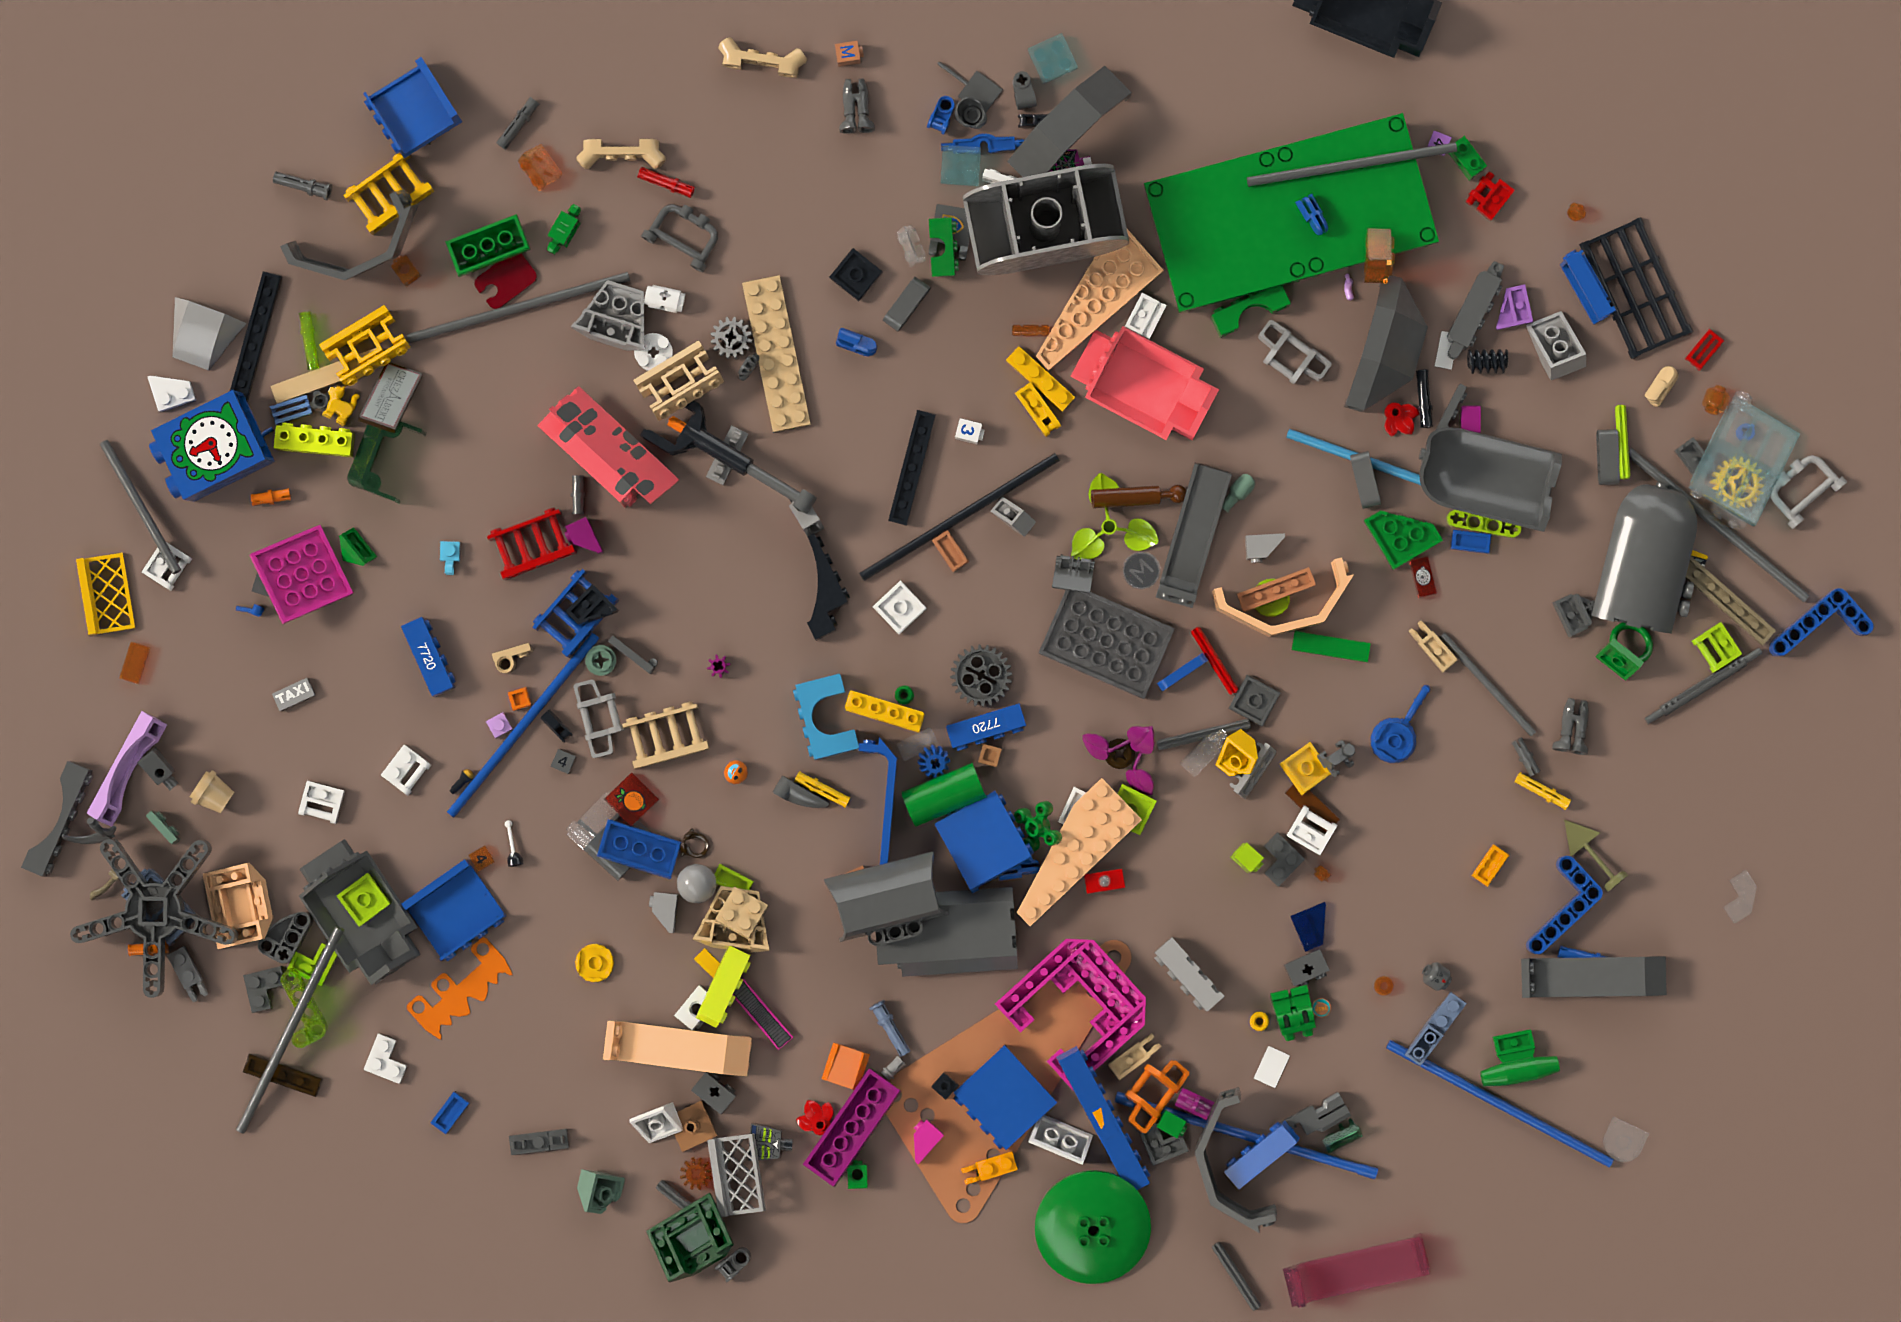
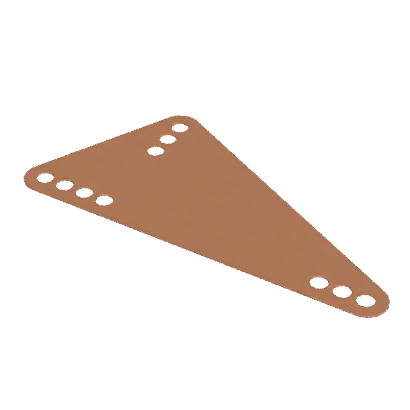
M1110 940L1100 945V948L1106 954L1112 950H1116L1121 954V960L1116 965L1125 974L1131 963V952L1128 946L1118 940ZM1051 979L1022 1005L1035 1020L1021 1033L998 1009L893 1076L894 1079H887L888 1082L901 1090L902 1097L898 1102L892 1104L886 1115L914 1160V1133L916 1132L914 1127L922 1120L920 1113L925 1108H930L935 1113L931 1123L944 1136L917 1165L944 1209L954 1221L968 1223L974 1220L1002 1176L977 1181L976 1183L981 1188L980 1193L976 1196H970L966 1191L968 1184H965L964 1180L977 1176V1169L962 1173L961 1168L987 1159L986 1154L990 1149H997L1000 1154L1012 1151L1013 1155H1015L1030 1128L1007 1150L1004 1148L999 1149L993 1142L995 1138L991 1133L987 1135L979 1127L982 1125L978 1119L973 1120L966 1113L969 1109L964 1104L960 1106L953 1099L956 1096L953 1092L945 1100L931 1086L945 1072L959 1084L955 1089L957 1090L1005 1045L1051 1095L1061 1077L1048 1064L1047 1060L1060 1048L1064 1052L1075 1046L1079 1049L1093 1026L1090 1021L1103 1010L1100 1004L1087 994V990L1079 981L1075 982L1064 993ZM914 1098L917 1100L918 1108L916 1111L908 1112L905 1110L904 1102L906 1099ZM962 1198L970 1202V1209L965 1213L959 1212L956 1208L957 1201Z

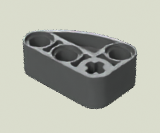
M298 912L274 923L268 929L265 939L259 940V952L279 963H290L295 953L299 951L313 924L311 914L308 912ZM302 915L307 917V924L304 926L299 923V917ZM293 932L298 935L296 943H292L290 940V935ZM267 940L272 943L270 951L264 949V943ZM287 950V955H289V957L282 959L283 955L281 954V952Z

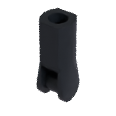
M1019 114L1020 124L1018 128L1036 127L1048 114ZM1027 118H1033V124H1027Z
M550 709L541 716L540 719L562 742L565 743V739L569 735H573ZM562 726L565 730L559 734L556 730Z

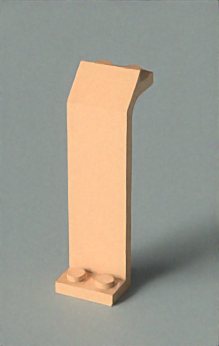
M608 1021L603 1059L747 1076L752 1038L750 1036L724 1035L623 1021Z

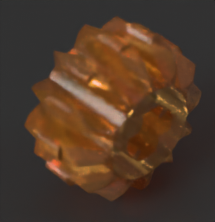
M692 1157V1165L685 1161L684 1164L688 1169L684 1167L680 1169V1171L686 1173L681 1175L680 1179L687 1178L683 1184L686 1186L690 1182L691 1190L694 1189L695 1184H697L698 1190H701V1182L707 1187L709 1184L705 1179L712 1180V1176L707 1175V1173L712 1172V1168L706 1169L705 1167L709 1165V1162L707 1161L702 1165L703 1158L701 1157L698 1163H696L695 1157ZM693 1169H695V1171L697 1169L701 1171L699 1174L700 1178H694L692 1176Z

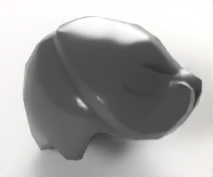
M964 97L958 102L955 109V118L961 125L980 129L987 123V115L981 102L971 97Z

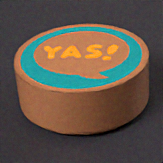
M1324 998L1314 1000L1311 1005L1313 1014L1320 1018L1326 1017L1331 1011L1329 1001Z

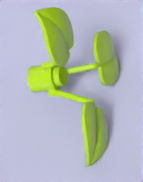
M1099 473L1093 479L1089 488L1090 502L1091 490L1119 488L1118 484L1105 474ZM1105 508L1106 519L1102 523V531L1096 535L1095 531L1090 528L1078 530L1072 540L1071 557L1074 556V559L1080 557L1081 560L1082 558L1093 559L1099 556L1104 549V542L1099 537L1104 533L1111 535L1116 530L1127 532L1124 536L1125 544L1134 551H1142L1158 543V536L1154 528L1143 519H1132L1129 522L1128 529L1117 527L1116 521L1109 517L1108 508Z

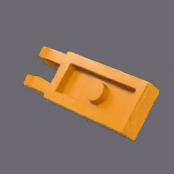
M1012 1151L961 1168L962 1173H967L974 1169L978 1170L979 1176L967 1178L964 1180L965 1184L974 1183L979 1180L984 1181L1018 1170Z

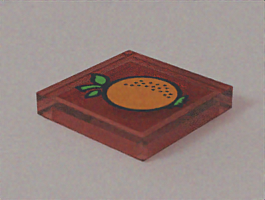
M631 772L604 800L630 826H633L659 799Z

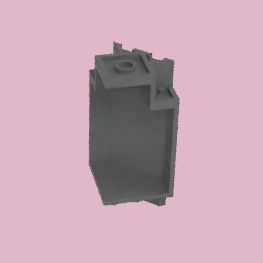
M344 839L300 868L309 884L303 888L304 892L299 895V898L326 939L329 940L335 926L344 929L334 951L349 973L360 967L371 985L375 983L376 985L386 976L394 973L407 962L421 955L409 937V934L418 927L402 906L401 901L368 851L361 854L359 852L354 853ZM366 873H369L391 904L359 927L337 898V895Z

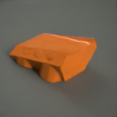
M833 1042L822 1079L855 1090L863 1078L870 1054Z

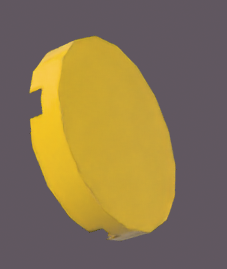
M587 945L577 954L575 961L576 970L586 981H603L613 971V955L603 945Z

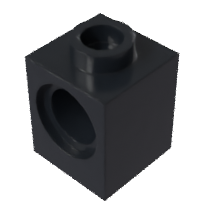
M943 1072L931 1087L946 1100L959 1084Z

